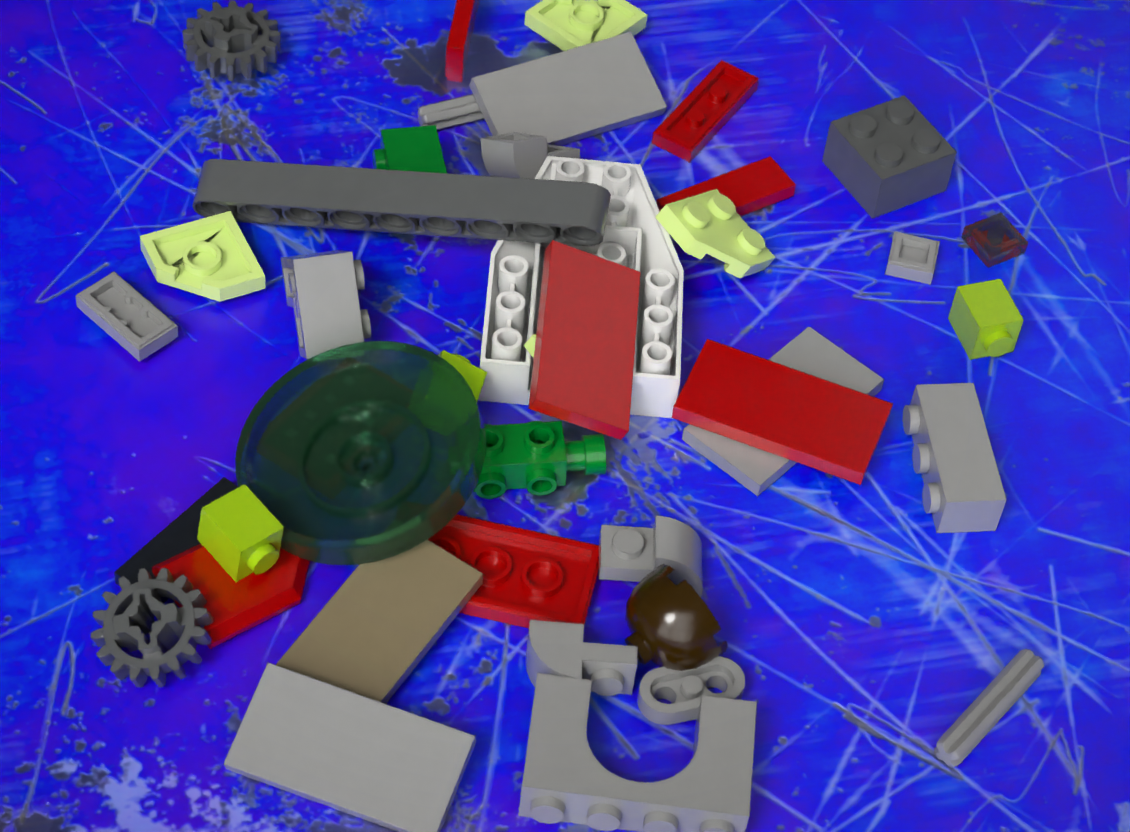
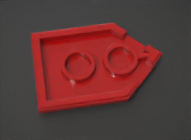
M283 532L279 558L276 563L264 573L258 575L252 573L238 582H235L201 543L152 566V572L157 578L160 570L167 568L174 577V581L181 575H184L193 585L192 590H200L207 601L202 608H207L213 617V623L201 627L212 638L211 644L207 645L211 649L300 604L315 539ZM174 600L178 607H183L179 602Z

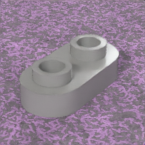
M717 656L696 669L678 671L667 669L666 667L655 668L646 673L640 682L637 698L638 707L648 720L661 725H672L697 719L702 695L741 700L745 686V676L738 664L721 656ZM718 688L722 692L715 694L710 692L708 689ZM667 699L671 702V704L661 703L657 700Z

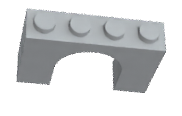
M537 673L518 816L530 817L545 824H554L561 821L589 825L591 828L599 831L621 829L636 832H746L750 816L757 702L702 695L695 724L693 759L681 772L668 779L657 782H635L621 778L608 771L598 762L589 747L586 731L592 680Z

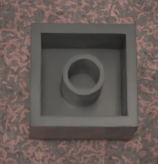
M903 95L831 121L822 161L873 219L946 191L957 152L909 99Z

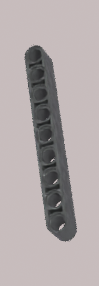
M209 159L202 165L192 206L196 213L205 218L231 211L236 222L547 244L554 240L565 245L595 246L603 242L611 194L606 188L588 182Z

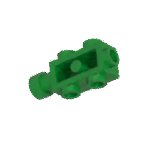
M531 421L519 424H481L478 426L460 427V448H451L453 479L463 478L464 492H476L479 497L485 499L500 497L509 489L527 488L528 492L533 495H547L552 493L557 486H566L567 471H583L584 475L606 474L604 435H582L581 440L564 441L562 421Z

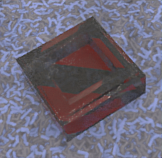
M1002 213L965 226L961 237L988 268L1025 254L1028 245L1027 240Z

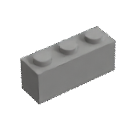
M974 383L916 385L910 405H905L903 409V428L906 435H912L914 443L912 452L913 468L915 473L922 474L924 482L922 492L923 507L926 513H932L936 533L996 531L1006 503V496Z

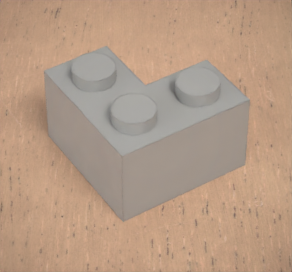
M342 250L282 257L281 265L287 306L294 308L300 356L310 359L366 351L364 339L371 338V324L367 309L360 310L358 290L365 287L361 261H353V253Z

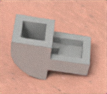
M512 132L481 138L482 159L490 176L534 179L547 156L580 159L579 148L547 144L546 136Z
M657 515L655 516L653 528L601 525L599 536V579L640 582L661 564H665L674 569L666 577L675 585H678L685 579L700 597L702 596V543L699 535L690 526L679 520Z
M530 620L526 648V670L534 687L536 686L537 673L592 680L591 692L603 696H613L616 694L632 695L637 668L638 646L583 642L584 624Z

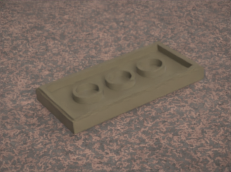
M395 521L276 665L387 704L482 585L483 573L400 522Z

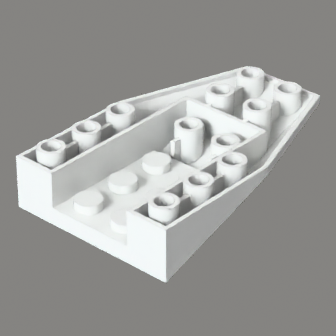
M547 156L534 179L594 183L606 188L611 194L603 242L595 246H568L641 272L630 415L672 418L681 375L684 270L669 233L655 218L660 211L640 164ZM498 240L491 252L479 367L486 371L487 374L478 401L529 405L534 358L524 345L537 332L545 249L549 245L547 243Z

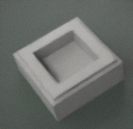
M894 231L885 275L931 285L940 241Z

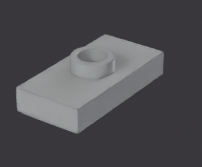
M112 272L75 295L77 307L139 362L178 338V326L116 272Z

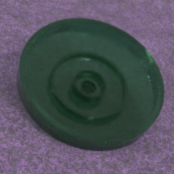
M392 341L359 342L325 351L300 363L277 380L263 394L249 414L240 434L235 458L236 478L238 487L245 484L283 525L284 531L281 548L309 561L329 565H356L376 562L396 556L423 543L440 531L462 509L477 485L483 469L486 455V432L481 412L470 386L455 367L433 352L406 343Z

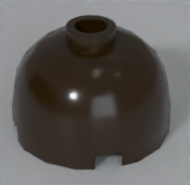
M661 564L634 587L627 601L625 620L631 635L625 639L627 646H638L637 660L643 665L653 661L658 667H666L672 670L696 669L723 654L728 648L727 641L716 643L713 636L722 629L705 602L685 579L678 585H675L666 577L674 569L669 565Z

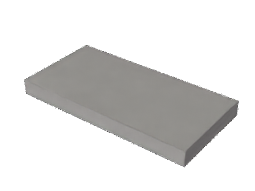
M631 32L473 77L469 84L492 136L512 132L546 136L547 144L557 146L662 115L667 109V105Z
M807 327L768 359L873 397L881 391L884 382L882 377L811 327ZM691 424L687 425L683 430L682 440L756 496H759L797 463Z
M267 663L223 764L229 771L397 832H441L476 744V737L283 667Z

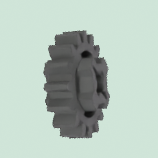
M231 0L228 7L222 8L219 3L214 2L212 3V11L208 12L205 9L199 8L197 9V19L188 18L186 20L187 29L183 30V47L186 52V60L195 61V70L198 72L207 68L210 69V78L215 79L221 73L227 74L228 81H233L236 74L242 73L246 79H251L252 70L256 69L265 73L267 71V62H277V51H280L277 20H268V11L265 9L257 13L253 12V3H248L243 8L238 7L235 0Z
M145 568L140 569L138 582L131 584L128 579L122 576L119 578V585L122 591L117 595L105 591L102 597L109 604L107 610L93 611L92 614L97 623L103 627L90 633L91 639L98 647H101L96 653L98 658L105 666L111 665L110 671L119 680L122 681L129 675L130 680L139 688L143 687L148 676L152 677L159 688L165 686L166 674L173 671L180 679L185 678L186 674L183 664L187 660L200 664L202 658L195 650L197 645H208L212 641L207 631L201 628L213 623V617L207 608H202L207 603L205 597L199 589L192 590L193 585L186 576L181 575L174 581V577L167 568H162L156 579H152ZM161 597L173 599L183 607L178 608L175 603L164 605L161 602ZM154 615L156 616V618H157L159 621H156V622H155V620H154ZM127 647L130 652L140 650L143 654V659L129 656L123 652L122 648Z

